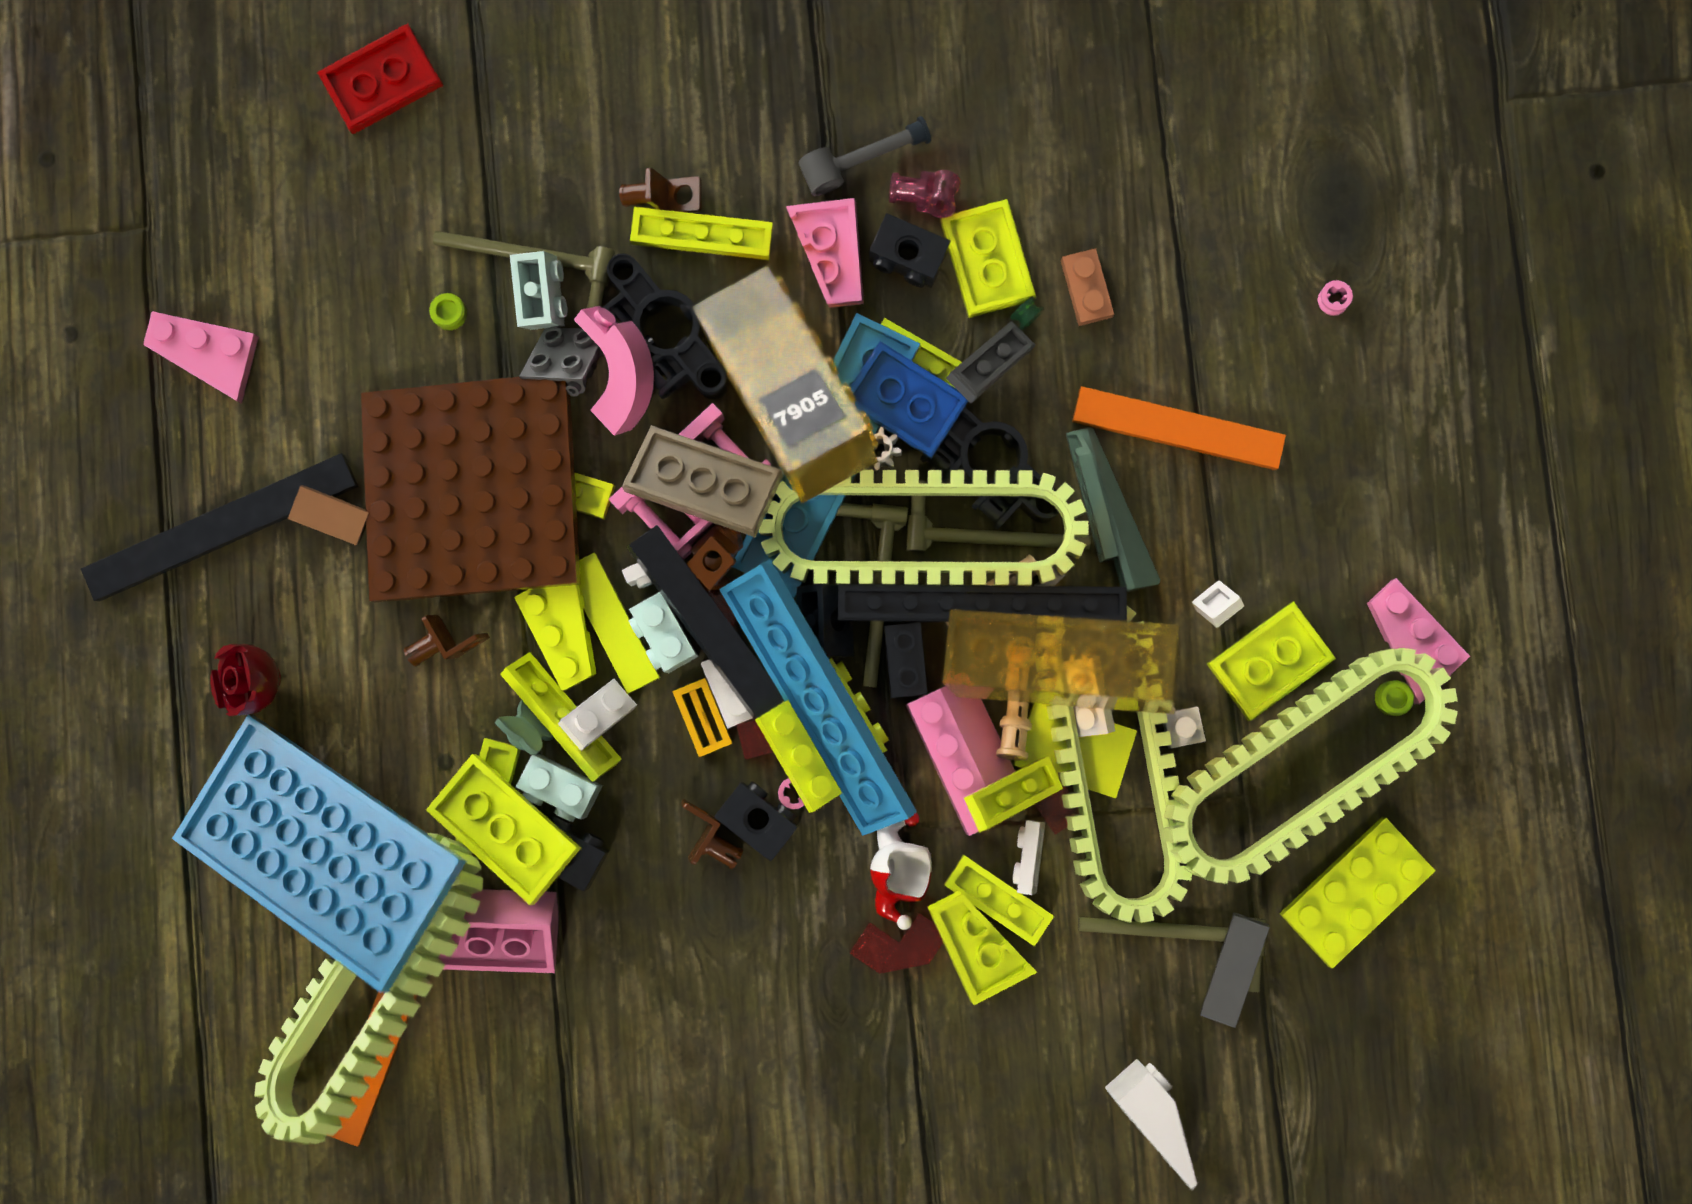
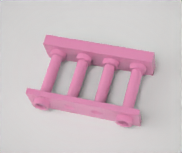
M713 403L678 434L699 442L705 438L708 441L712 439L720 449L748 458L723 432V425L721 424L725 420L723 413ZM765 459L762 462L764 464L771 466V463L767 459ZM622 487L609 498V501L622 514L627 510L630 512L634 511L650 529L658 525L683 560L691 554V545L714 525L707 520L686 514L695 526L679 539L644 502L646 499L626 493Z

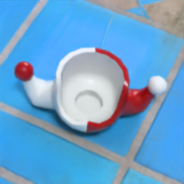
M917 812L909 819L877 830L879 851L875 854L870 867L871 880L877 889L875 898L877 914L896 922L902 930L910 928L912 919L908 915H901L895 908V903L898 900L920 902L924 899L930 885L932 860L928 848L904 843L898 835V831L903 826L908 825L911 827L918 824L920 817Z

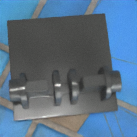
M545 328L519 377L520 379L566 381L567 393L571 396H578L585 391L587 379L592 377L597 367V361L603 355V351L581 328Z

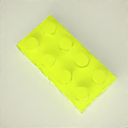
M472 754L426 809L428 813L529 905H535L581 849L579 845L476 754Z
M1381 817L1279 914L1322 961L1333 969L1435 872V869L1386 817Z

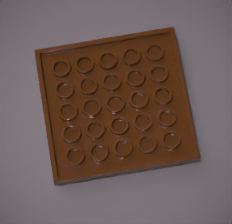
M510 377L361 393L366 511L369 512L366 519L369 601L376 603L581 585L571 398L566 390V381Z

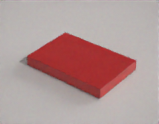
M408 23L317 72L352 135L443 86Z

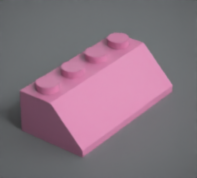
M969 675L906 704V707L964 831L970 836L979 831L964 798L1015 772V769L1010 760L996 756V750L1001 747V740Z
M482 889L481 892L473 893L471 898L479 900L480 904L476 914L466 912L464 915V919L470 924L469 929L464 937L452 935L451 939L458 946L451 957L442 954L439 956V959L445 964L443 970L555 973L558 934L556 892H545L535 905H529L512 890Z

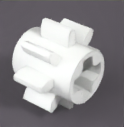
M880 427L879 432L873 435L865 431L866 445H857L859 452L867 454L862 458L861 465L866 466L871 463L874 465L876 474L879 473L880 467L886 465L893 470V456L898 457L902 455L901 449L892 447L898 440L897 435L894 434L890 437L884 435L883 427ZM878 444H884V449L886 450L882 452L881 457H876L874 454Z

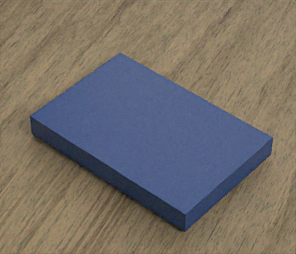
M881 341L841 400L846 406L878 426L883 427L884 430L892 435L896 434L900 440L930 459L933 458L969 402L956 388Z

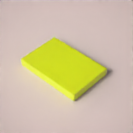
M1008 199L941 217L940 222L945 239L951 241L949 253L968 318L1036 299Z
M1291 602L1216 656L1207 665L1247 720L1252 721L1336 660V658L1295 602Z
M1034 698L1028 716L1032 724L1031 730L1027 732L1025 752L1028 753V760H1015L1013 765L1023 768L1038 759L1049 756L1059 778L1058 772L1071 770L1070 762L1056 763L1054 750L1067 748L1066 740L1053 742L1050 728L1063 726L1062 718L1050 720L1048 718L1046 706L1057 704ZM1114 723V732L1079 737L1088 790L1117 798L1137 730Z

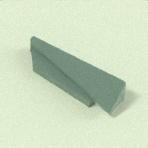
M1088 427L1066 433L1099 562L1114 561L1120 587H1127V592L1159 584L1160 578L1094 429Z

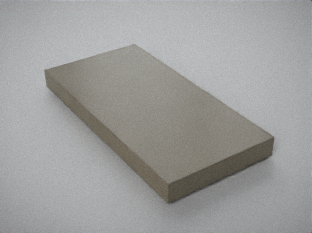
M651 425L622 488L626 493L756 538L781 482L783 471Z

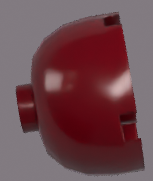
M229 644L223 646L216 653L214 659H220L218 663V670H211V692L219 709L226 708L228 711L226 715L242 716L257 713L265 709L274 700L281 683V674L274 659L268 652L255 645Z

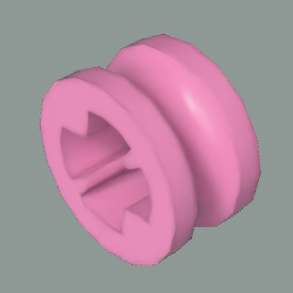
M1339 280L1331 281L1319 293L1318 305L1328 315H1339L1352 302V290L1345 282ZM1330 291L1332 294L1339 292L1342 295L1340 302L1343 304L1337 301L1333 304L1330 303L1328 298L1331 294L1327 292Z
M788 778L779 786V800L786 808L799 809L804 806L800 797L798 798V803H790V797L784 796L785 787L791 788L789 785L791 781Z

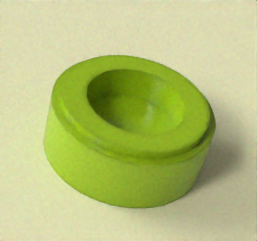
M443 293L435 297L431 302L430 316L440 328L454 330L465 322L467 309L458 296L451 293Z
M1387 681L1376 690L1375 703L1382 713L1389 716H1400L1412 708L1414 694L1409 685L1402 681Z

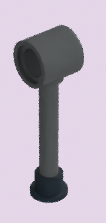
M920 116L917 117V122L907 125L906 130L838 158L832 155L830 148L824 147L809 152L799 160L798 164L812 195L821 196L834 191L843 184L844 179L841 171L910 143L913 146L922 142L929 144L931 143V135L926 121Z

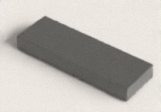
M1011 321L951 371L946 379L970 403H973L1027 356L1036 345Z
M1234 912L1200 1011V1016L1236 1028L1270 928L1269 924Z

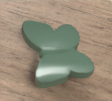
M521 699L518 704V715L516 717H499L495 724L507 734L509 742L514 747L525 750L531 755H537L542 749V740L550 741L554 737Z

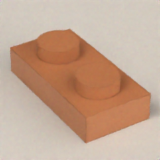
M1096 248L1063 256L1061 264L1078 325L1082 326L1112 318L1114 311Z

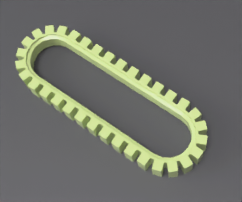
M815 470V483L809 484L805 472L792 475L795 486L793 490L784 481L780 482L776 494L781 501L778 503L772 500L766 513L772 516L773 519H764L759 529V533L762 536H773L761 542L766 555L771 557L780 553L772 563L784 574L794 564L790 577L803 583L806 582L810 570L814 571V584H829V572H836L837 585L851 584V572H859V584H874V572H882V584L896 585V572H904V585H918V573H927V585H941V573H949V585H963V573H972V585H986V573H994V586H1008L1009 573H1016V586H1031L1032 573L1037 572L1040 585L1056 579L1052 566L1062 576L1075 565L1066 554L1076 559L1081 557L1086 544L1074 538H1085L1088 536V521L1074 520L1086 512L1081 499L1070 504L1066 502L1075 490L1064 482L1055 492L1052 488L1056 477L1046 473L1042 474L1039 484L1034 485L1032 484V471L1019 470L1017 473V484H1010V470H996L995 484H987V470H973L972 484H964V470H951L950 484H941V470H928V484H919V470H905V483H897L896 470H883L882 483H874V470H860V483H852L851 470H837V483H830L829 470ZM815 495L1032 496L1045 499L1056 507L1062 516L1065 531L1062 544L1056 553L1042 561L895 562L812 561L802 559L791 552L785 543L782 528L785 515L791 506L804 497Z
M1127 606V624H1129L1136 615V612ZM1143 621L1135 623L1145 625ZM1047 623L1043 631L1054 638L1044 637L1039 639L1038 653L1051 654V660L1039 662L1038 668L1040 676L1053 674L1054 682L1042 685L1044 698L1057 696L1058 705L1046 706L1049 720L1062 718L1063 726L1050 728L1053 742L1066 740L1067 748L1054 750L1056 763L1070 762L1071 770L1058 772L1062 786L1073 785L1074 788L1072 793L1061 794L1063 807H1077L1078 810L1076 815L1065 816L1067 829L1072 831L1081 830L1082 833L1080 837L1069 838L1071 852H1085L1086 855L1085 859L1073 861L1075 874L1080 876L1090 875L1091 878L1080 883V886L1085 896L1092 899L1097 896L1092 904L1108 915L1112 912V917L1127 922H1132V918L1140 923L1154 921L1153 911L1155 914L1164 917L1174 910L1167 897L1180 902L1183 900L1188 890L1177 884L1178 879L1189 881L1192 879V873L1185 869V865H1180V862H1177L1170 852L1180 842H1167L1163 829L1177 825L1176 821L1164 818L1166 805L1180 807L1181 803L1173 797L1168 798L1167 791L1176 790L1180 785L1178 776H1164L1163 771L1166 768L1176 767L1174 753L1160 754L1159 749L1160 746L1172 745L1170 731L1156 733L1155 724L1168 722L1166 709L1152 711L1151 702L1164 700L1162 688L1148 689L1147 681H1141L1144 688L1142 691L1136 692L1135 703L1164 855V873L1159 885L1151 893L1139 898H1124L1116 894L1108 885L1103 873L1064 660V644L1069 633L1078 624ZM1120 635L1122 639L1135 643L1138 646L1136 651L1144 653L1145 657L1141 659L1142 662L1144 658L1156 656L1153 643L1140 645L1138 638L1141 636ZM1157 665L1148 666V668L1143 669V673L1148 674L1147 680L1160 678Z
M1392 648L1370 653L1369 657L1358 658L1348 665L1350 669L1341 670L1332 676L1333 682L1322 683L1313 690L1315 694L1305 695L1296 701L1297 707H1288L1277 714L1279 719L1269 720L1261 725L1259 729L1262 732H1251L1241 739L1244 745H1233L1223 752L1225 757H1215L1206 763L1205 766L1212 777H1210L1206 770H1196L1186 777L1194 789L1192 790L1186 785H1179L1171 796L1181 803V806L1166 805L1164 818L1174 820L1177 823L1176 826L1163 828L1165 840L1172 843L1180 842L1170 852L1177 862L1187 863L1185 867L1187 871L1195 876L1205 878V880L1228 884V881L1239 883L1250 879L1248 870L1250 873L1261 875L1271 868L1264 855H1266L1268 860L1281 861L1290 854L1286 847L1298 849L1308 842L1304 834L1318 835L1326 829L1323 822L1335 823L1345 816L1341 809H1355L1363 803L1360 797H1372L1381 790L1378 784L1389 785L1399 778L1397 772H1407L1417 765L1414 759H1426L1436 752L1431 744H1443L1451 734L1441 725L1455 724L1458 711L1445 708V703L1458 701L1455 688H1441V685L1449 681L1451 677L1444 667L1432 669L1436 660L1426 653L1415 655L1416 650ZM1391 671H1398L1410 676L1420 686L1425 697V714L1421 724L1406 738L1240 854L1229 859H1215L1208 856L1197 845L1192 833V818L1197 806L1208 795L1381 675Z
M427 833L467 862L390 991L383 995L321 1096L308 1112L299 1116L292 1101L295 1076L304 1058L357 976L337 960L325 958L318 969L324 976V979L313 978L306 990L312 998L299 999L294 1007V1011L300 1017L298 1019L287 1018L281 1028L287 1035L286 1039L275 1037L268 1048L274 1054L273 1061L263 1059L258 1072L265 1075L266 1080L256 1082L254 1097L264 1099L255 1106L258 1119L265 1120L261 1126L267 1134L274 1135L275 1139L317 1144L326 1141V1135L333 1136L342 1128L339 1116L351 1117L357 1107L350 1099L351 1096L363 1098L370 1086L363 1077H376L382 1067L376 1056L388 1058L395 1047L388 1037L390 1035L401 1037L408 1026L401 1019V1016L413 1017L420 1004L413 997L415 994L423 997L427 996L433 986L426 979L427 975L436 977L440 975L445 967V964L439 959L440 954L452 956L458 946L451 939L452 935L464 937L470 927V924L464 919L465 913L476 914L480 901L471 898L473 893L482 891L483 878L475 875L482 868L478 858L471 856L472 852L462 843L439 834Z

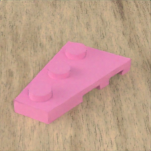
M855 199L786 206L827 305L832 308L864 304Z
M152 311L143 345L242 404L258 336L254 333Z
M1397 578L1391 580L1367 603L1384 641L1388 642L1391 649L1416 650L1415 655L1426 653L1436 660L1432 669L1444 667L1449 676L1470 657ZM1400 672L1413 691L1414 704H1420L1425 700L1420 686L1410 676Z

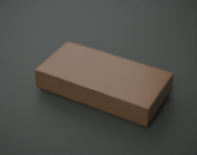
M301 485L288 519L357 545L365 528L369 512L356 505Z

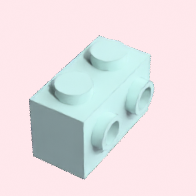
M545 251L510 255L517 327L534 330L564 326V317L567 316V303L565 297L561 296L560 282L563 281L564 272L560 260H557V256Z
M660 592L629 609L633 618L628 620L638 639L644 636L648 642L650 649L646 651V654L656 670L662 667L663 671L669 674L699 657L675 612Z
M541 754L531 755L516 788L524 791L523 796L528 801L539 806L544 801L556 807L554 811L556 815L574 822L575 818H587L603 785L592 782L589 778Z

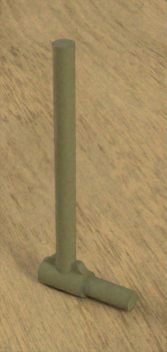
M435 231L433 234L434 245L510 258V255L539 251L556 255L562 267L585 271L589 282L592 283L587 308L602 306L605 286H608L610 279L607 273V265L615 253L610 248L598 246L586 257Z
M919 480V484H926V481ZM912 496L911 515H908L906 551L926 552V549L932 545V541L1059 548L1063 541L1064 534L932 527L933 523L925 516L926 496ZM1090 536L1074 538L1086 544L1084 549H1090Z
M843 502L836 516L871 520L877 529H881L877 561H891L894 532L906 526L908 507L876 503L870 506ZM876 572L874 584H882V572ZM870 622L863 686L877 688L884 622Z
M1079 917L1078 931L1224 942L1228 927L1159 922L1140 923L1137 921L1127 922L1117 919ZM1252 918V919H1255V920H1258V921H1261V922L1266 923V919H1262V918ZM1265 943L1248 992H1260L1262 956H1265Z

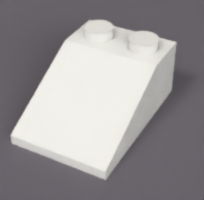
M1136 1059L1105 1088L1192 1190L1197 1185L1176 1103L1167 1093L1172 1086L1151 1063L1144 1067Z

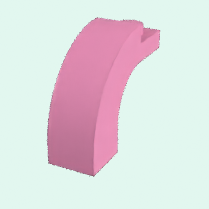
M601 306L581 309L574 321L601 348L609 368V380L606 390L590 411L613 435L631 431L644 415L653 392L654 369L648 345L632 321L616 323L614 315Z

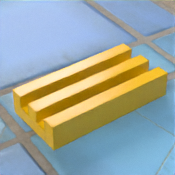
M706 678L672 691L699 757L733 744ZM702 687L723 740L716 741L696 689ZM684 694H690L709 741V746L704 747L684 700Z

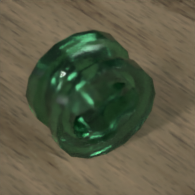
M1033 296L1026 300L1010 317L1012 321L1020 323L1019 328L1022 331L1031 325L1045 310L1042 306L1038 307L1035 305L1036 299Z

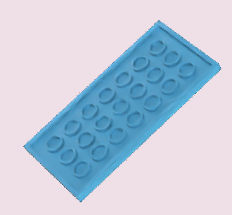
M247 715L172 838L380 993H388L467 862L268 724L251 715Z

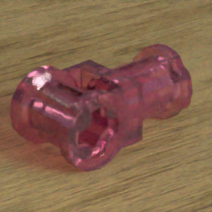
M948 170L936 172L922 171L920 178L904 177L894 172L890 182L889 203L895 204L897 201L916 203V211L927 212L939 218H947L955 213L957 205L954 198L955 194L960 190L961 179L957 174ZM944 180L946 181L945 188L942 187ZM941 200L944 201V206L942 208L940 207Z

